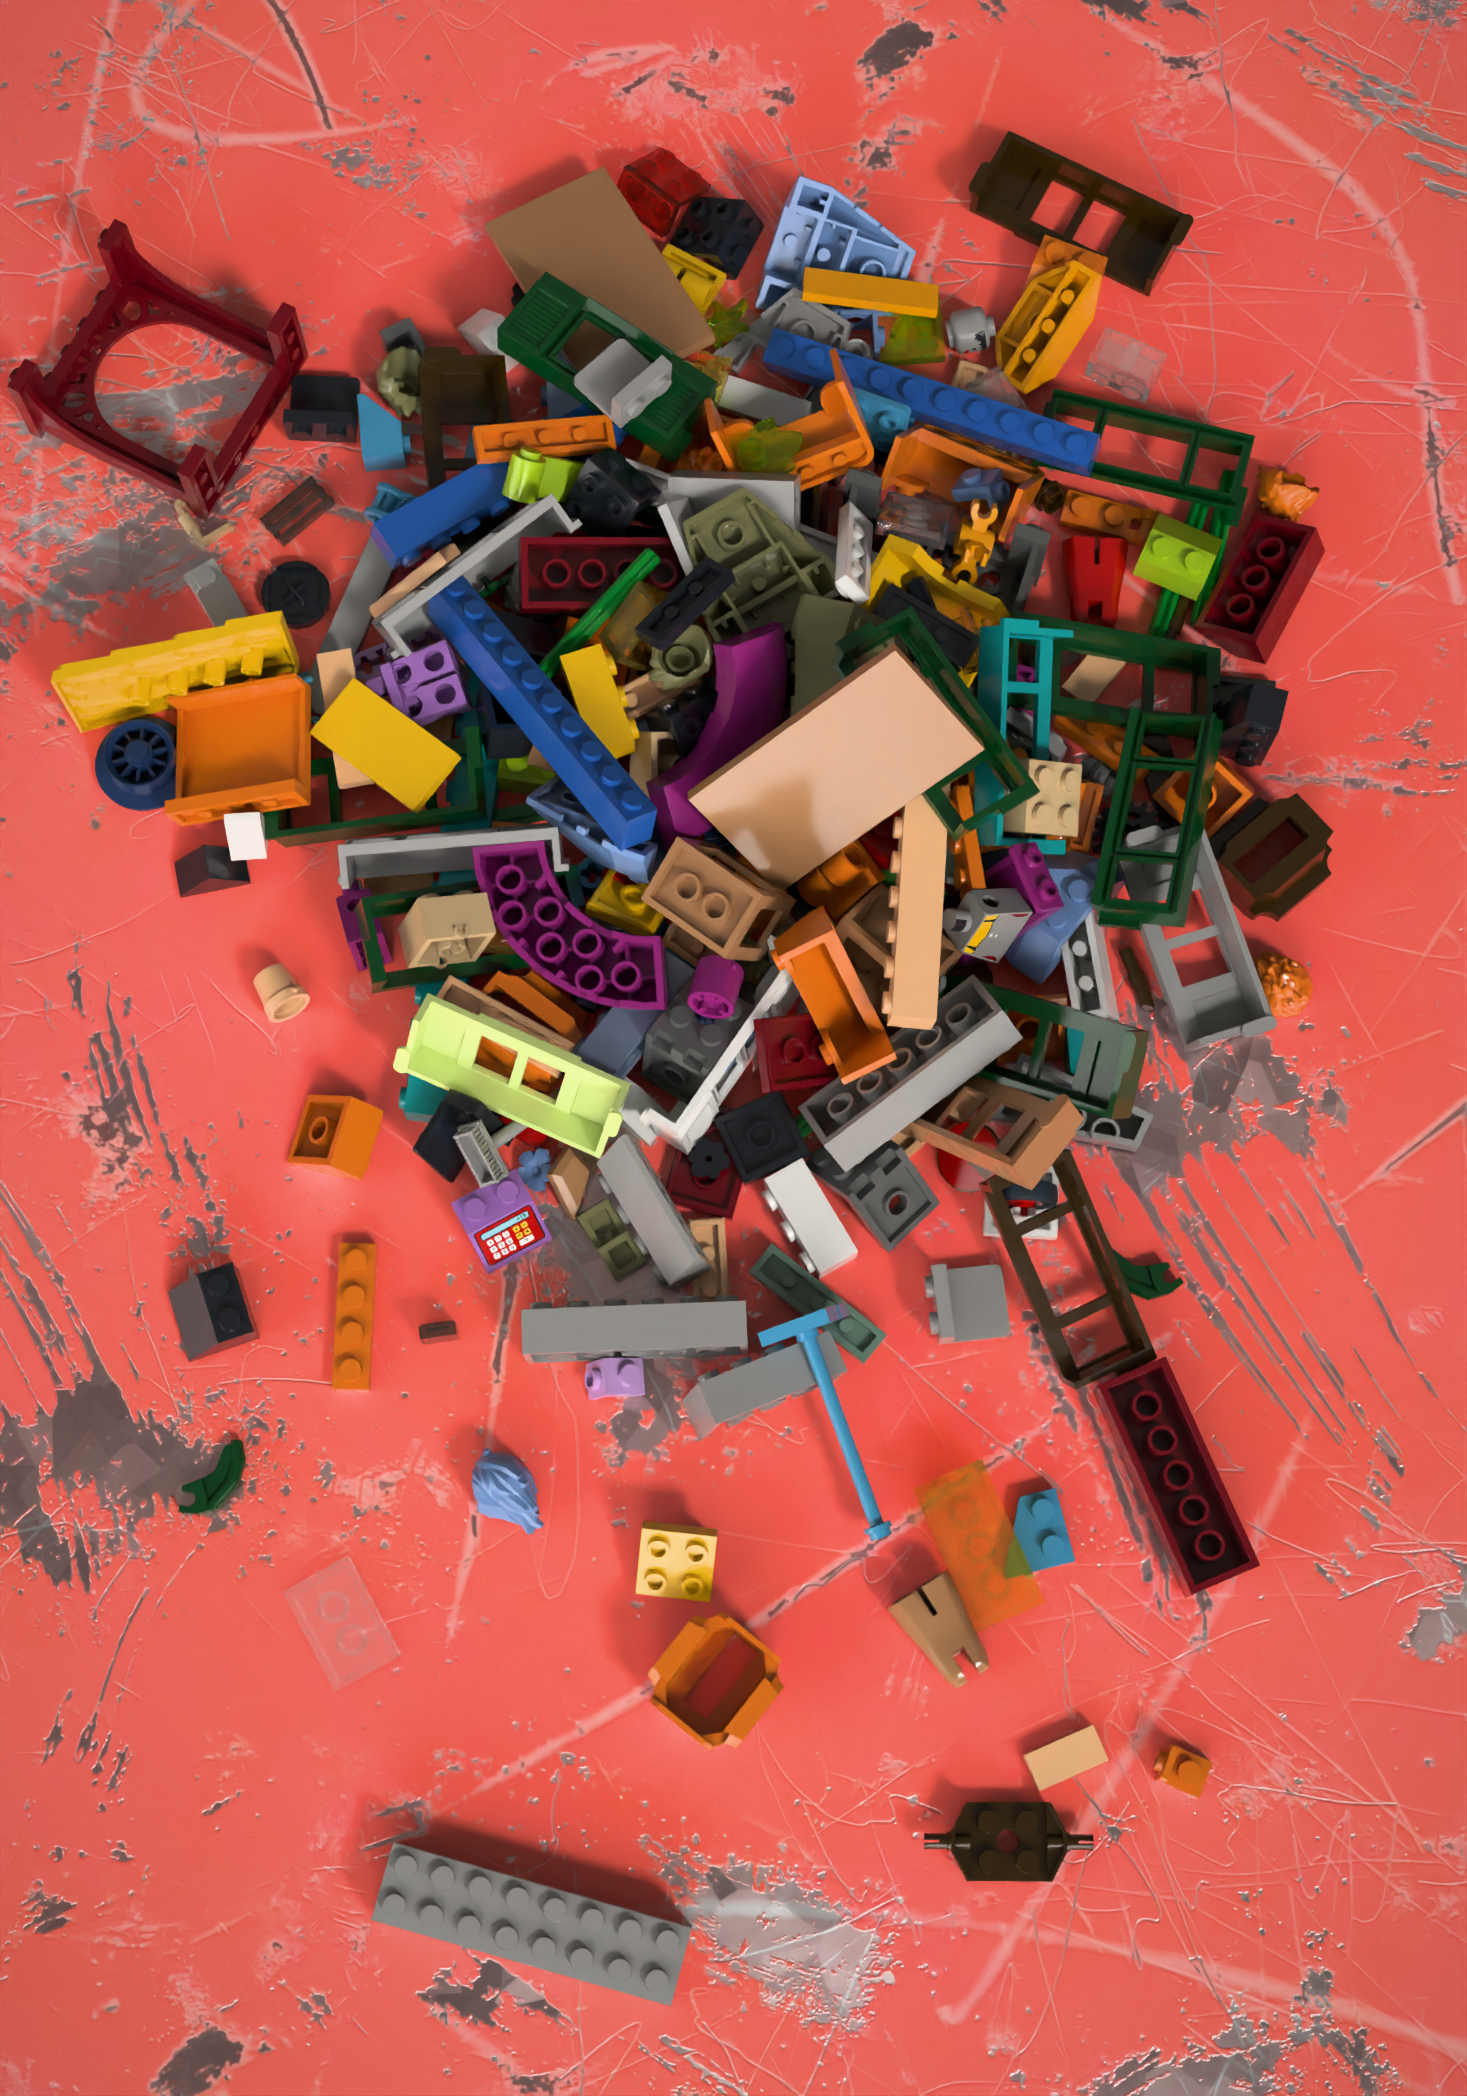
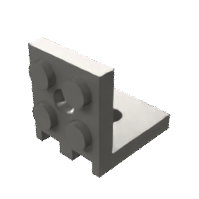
M695 972L669 1003L668 1010H664L647 1031L641 1077L687 1105L755 1009L754 1006L738 997L734 1013L730 1017L715 1019L713 1023L707 1025L699 1023L695 1019L698 1013L691 1009L687 1003Z
M892 1140L882 1144L846 1173L824 1146L818 1148L805 1162L815 1179L848 1201L880 1247L888 1253L940 1204L902 1147ZM899 1194L897 1205L889 1209L891 1199Z

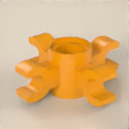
M976 498L972 501L970 507L972 523L970 524L967 518H962L953 545V553L961 555V558L955 561L951 567V579L953 581H956L957 575L961 570L969 571L968 580L970 585H974L978 578L976 562L979 561L980 566L985 567L990 558L995 541V531L987 529V527L996 520L998 515L996 503H992L991 510L987 514L979 513L980 502Z

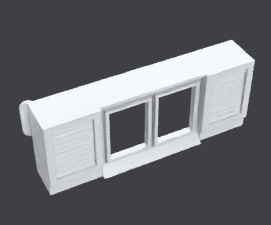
M772 935L767 940L770 951L775 949L773 941L777 939ZM770 951L768 956L770 963L773 965L756 988L755 995L753 996L755 1009L690 1103L687 1105L678 1100L667 1118L651 1108H646L640 1117L643 1127L648 1128L652 1125L657 1136L686 1155L691 1150H694L696 1142L706 1133L719 1114L718 1107L757 1052L755 1035L745 1047V1042L754 1031L753 1019H760L763 1016L764 1018L785 1016L800 996L791 975H789L786 968L781 971L778 970ZM734 1058H735V1059H736L735 1062L732 1064V1066H731L730 1069L727 1071V1073H725V1071L727 1070V1068L729 1067V1065L732 1063V1061H733Z

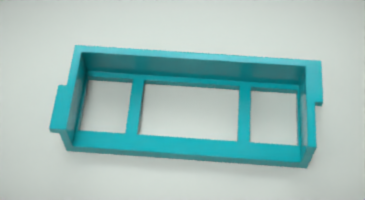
M1000 618L999 626L980 627L977 701L1006 741L1007 692L1034 694L1032 758L1049 761L1053 639L1073 638L1074 630L1039 628V620ZM1009 638L1036 640L1034 683L1008 681ZM986 762L975 768L974 815L1004 797V787ZM1002 813L976 828L979 845L1012 846L1013 844L1036 842L1042 854L1065 855L1066 840H1046V835L1032 834V838L1002 837Z

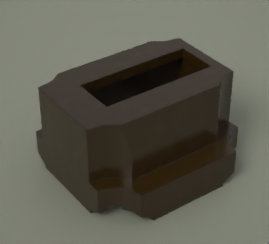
M1298 793L1289 798L1278 799L1272 803L1258 797L1209 839L1231 902L1244 916L1251 920L1259 916H1265L1279 922L1316 891L1332 874L1327 864L1332 848L1327 842L1334 831ZM1287 820L1305 840L1252 885L1233 864Z

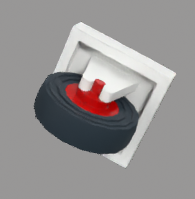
M1053 1166L1047 1170L1032 1191L1018 1184L1002 1189L1015 1223L1018 1224L1058 1205L1059 1180ZM984 1198L983 1236L1001 1237ZM1058 1219L1021 1237L1056 1240Z

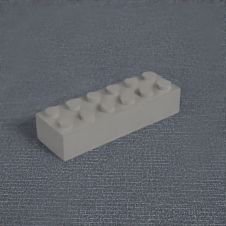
M972 974L938 1000L937 1020L931 1030L903 1027L889 1038L897 1056L896 1060L843 1085L840 1076H838L801 1104L798 1109L823 1146L846 1173L882 1144L891 1140L894 1135L915 1119L920 1118L944 1097L949 1096L969 1078L979 1073L998 1056L1008 1051L1023 1037L1002 1008Z
M738 1295L716 1296V1302H701V1297L686 1296L680 1297L679 1303L664 1304L663 1298H644L641 1300V1305H627V1300L611 1299L605 1300L604 1306L591 1307L589 1306V1301L567 1302V1307L552 1308V1303L550 1302L530 1303V1309H521L522 1355L527 1363L596 1361L601 1358L653 1359L748 1355L746 1300L738 1301Z

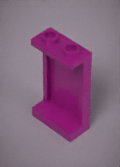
M1036 842L1013 844L1008 848L1009 855L984 872L986 889L1016 888L1033 911L1014 940L1064 907L1058 888L1053 882L1044 862L1043 854ZM960 891L946 898L943 903V912L946 909H951L953 906L957 909L962 901ZM963 953L955 966L957 968L975 965L985 960Z

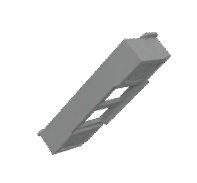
M1154 825L1130 832L1126 836V842L1122 844L1121 848L1176 853L1181 825L1164 831L1159 826ZM1205 829L1203 830L1192 891L1199 890L1212 926L1165 940L1160 925L1142 924L1141 930H1139L1165 1003L1169 1005L1186 1053L1239 1035L1249 1038L1273 1030L1277 1026V1020L1271 1012ZM1129 861L1118 862V868L1130 900L1160 902L1167 899L1173 865ZM1216 936L1229 973L1182 987L1170 950Z

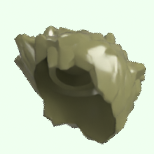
M403 346L388 352L376 370L377 390L380 392L379 395L387 400L392 410L396 411L397 416L401 417L402 414H405L409 417L413 411L422 415L418 366L421 356L416 350L407 349Z
M692 623L664 653L652 646V659L649 661V664L653 667V670L649 674V681L663 682L662 689L666 691L673 687L679 688L691 680L695 681L709 671L715 654L710 637L700 625Z

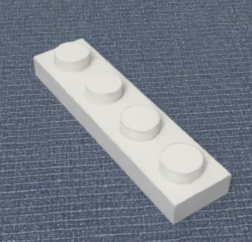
M849 501L839 509L835 586L845 598L850 597L860 606L870 598L873 524Z

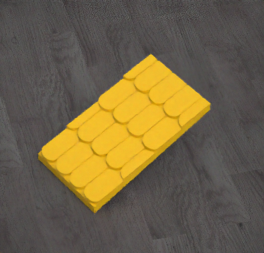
M281 610L226 620L224 626L179 633L167 641L111 650L110 656L65 663L52 672L51 684L80 733L173 709L174 707L167 702V696H185L189 689L199 691L210 689L213 686L243 683L249 678L276 677L281 672L300 674L301 662Z

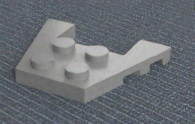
M794 287L760 314L761 317L753 324L738 332L732 341L723 348L717 349L713 353L712 358L739 376L758 346L766 350L774 328L845 351L852 325L849 321L820 303L802 301V292ZM811 386L803 397L804 400L810 401L813 404L810 415L823 410L820 401L821 389Z

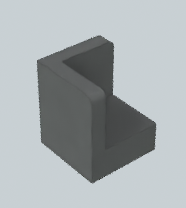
M410 317L379 331L386 354L403 346L407 349L416 350L422 358L426 345Z

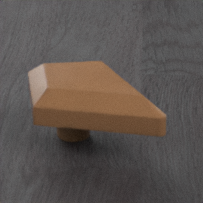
M564 1146L546 1175L568 1219H576L592 1168L570 1146Z

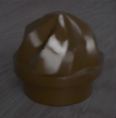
M1044 478L1033 501L1034 507L1038 511H1044L1046 514H1052L1059 510L1066 500V493L1063 491L1062 484L1056 480L1052 481Z

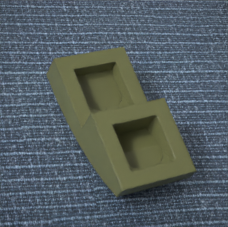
M607 1197L576 1216L615 1280L647 1262L630 1231L626 1229Z

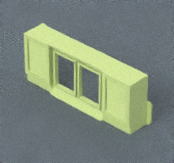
M429 993L413 1019L406 1047H398L393 1068L399 1073L407 1072L447 1091L452 1089L482 1102L489 1110L599 1159L602 1157L610 1138L615 1137L619 1131L623 1120L621 1111L631 1086L629 1082L582 1062V1057L481 1012L478 1016ZM482 1036L518 1051L510 1079L475 1064ZM529 1057L565 1072L557 1100L521 1084Z

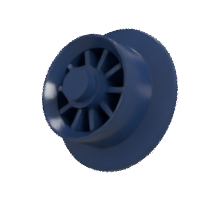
M140 717L119 724L105 736L96 754L95 772L101 789L114 803L130 810L150 811L164 807L166 800L175 799L177 727L162 719Z

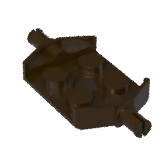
M965 1802L950 1831H946V1833H924L923 1840H939L938 1843L923 1842L924 1850L946 1849V1851L951 1852L966 1881L1053 1882L1067 1852L1071 1850H1094V1844L1078 1843L1079 1841H1094L1093 1834H1070V1832H1066L1051 1802ZM1004 1830L1012 1831L1018 1839V1845L1011 1853H1003L997 1847V1836Z

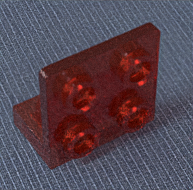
M660 147L624 166L616 186L639 221L663 238L670 233L680 207L709 192L711 184L703 179L700 173L690 169L677 159L674 153Z

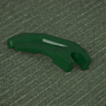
M1113 1250L1128 1289L1133 1295L1146 1300H1154L1170 1295L1184 1283L1180 1277L1173 1283L1164 1281L1163 1273L1171 1267L1168 1262L1148 1266L1133 1265Z
M234 1439L231 1441V1444L224 1446L215 1471L204 1478L182 1486V1492L195 1495V1502L191 1506L179 1505V1513L202 1515L219 1510L239 1486L246 1464L242 1440Z

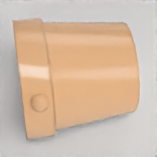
M283 964L268 966L254 978V986L270 1022L278 1023L291 1019L309 1004L310 997L303 986H300Z

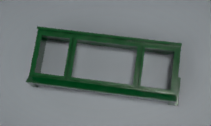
M1053 389L1051 401H1046L1042 416L1056 420L1057 414L1095 422L1092 432L1100 435V441L1105 426L1108 425L1189 445L1179 481L1096 461L1088 478L1226 510L1224 524L1238 527L1249 489L1243 487V482L1252 454L1254 435ZM1200 447L1240 457L1230 493L1189 484ZM1032 459L1031 465L1040 470L1041 467L1076 474Z
M910 606L876 627L871 621L835 642L834 645L838 652L831 665L841 680H843L858 669L853 662L854 660L898 635L921 668L919 671L922 675L929 679L933 687L983 741L985 750L922 793V796L946 827L951 839L956 843L966 834L1000 813L1005 815L1039 794L1040 790ZM986 762L1008 794L963 821L942 791V788Z
M1013 610L1008 617L1039 620V628L1074 630L1073 638L1053 639L1052 715L1126 728L1130 712L1129 708L1060 696L1062 650L1142 665V710L1153 711L1155 667L1192 674L1191 713L1209 715L1213 713V688L1218 689L1220 686L1221 648ZM1009 638L1008 681L1017 682L1019 642L1036 645V640ZM1007 692V706L1033 711L1034 694ZM1146 731L1196 741L1199 734Z
M1131 705L1091 899V905L1099 916V926L1141 930L1142 924L1185 927L1224 727V721L1219 720L1216 713L1209 715L1149 711ZM1145 731L1199 734L1194 759L1140 756ZM1137 768L1191 772L1176 853L1121 848ZM1129 861L1173 865L1166 903L1111 898L1118 862Z
M465 727V738L441 741L459 756L467 755L470 804L438 808L436 790L426 802V810H420L418 814L406 812L343 821L341 789L338 787L333 757L311 760V777L328 775L331 823L293 828L291 808L264 812L265 840H275L287 848L489 819L486 810L481 727Z
M570 865L569 871L555 873L565 896L580 911V908L586 906L577 865ZM477 880L364 897L360 899L354 909L362 936V944L372 984V994L445 982L449 975L457 979L493 974L497 973V971L505 972L529 968L531 966L513 951L478 957L473 962L447 964L444 969H437L435 966H425L385 972L373 919L408 914L415 901L426 894L435 893L439 897L452 896L463 890L482 893Z

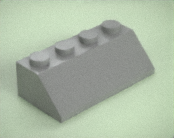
M626 1133L619 1137L597 1161L596 1164L601 1171L597 1178L606 1193L609 1195L613 1192L620 1204L616 1205L615 1209L626 1225L632 1223L638 1234L633 1239L645 1256L650 1253L656 1265L652 1267V1271L662 1286L668 1284L677 1291L713 1267L641 1147Z

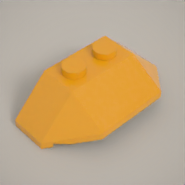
M1073 259L1065 263V266L1053 269L1034 278L995 337L997 377L1024 394L1055 378L1094 319L1102 276Z

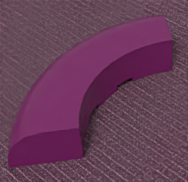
M772 622L713 643L717 670L715 691H718L714 713L710 712L705 727L697 739L698 744L694 750L669 770L646 782L650 801L658 809L656 823L665 851H669L677 836L696 839L714 827L688 800L687 792L781 725L788 688L787 645L782 623Z
M544 840L472 847L478 885L482 893L487 892L494 922L515 952L535 971L562 989L595 1003L633 1010H668L669 986L666 945L660 936H636L614 930L611 931L594 923V921L582 914L569 902L562 891L554 871L551 849Z

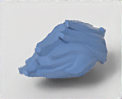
M489 1448L484 1449L481 1457L475 1462V1467L472 1469L471 1483L478 1503L477 1510L490 1519H503L520 1525L527 1535L533 1534L535 1529L542 1528L544 1523L538 1518L540 1516L536 1497L538 1490L530 1470L512 1454L500 1451L492 1452Z

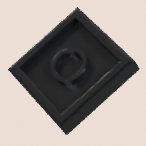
M782 1091L770 1092L714 1119L745 1186L792 1164L800 1158L811 1155Z

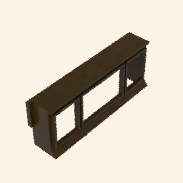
M1065 1148L1051 1166H1053L1067 1201L1018 1224L1015 1223L1002 1192V1189L1015 1183L994 1175L978 1184L1061 1380L1064 1384L1077 1390L1112 1372H1115L1118 1377L1158 1358L1071 1150ZM1072 1212L1106 1294L1061 1316L1055 1317L1021 1236ZM1108 1306H1112L1127 1344L1076 1367L1061 1329Z

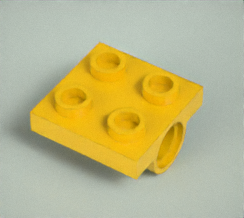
M668 243L661 254L703 317L726 282V273Z
M643 1521L635 1594L710 1602L718 1529Z

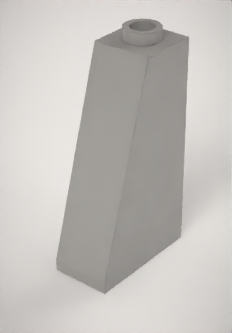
M675 470L668 476V480L664 481V501L671 502L687 497L694 515L738 489L745 487L773 510L779 519L791 529L797 530L800 533L801 474Z

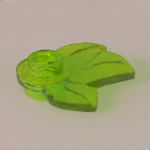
M766 418L753 426L750 430L749 438L739 444L736 454L737 463L746 472L761 471L762 473L788 474L796 467L791 457L800 450L803 434L796 431H777V424L774 418Z

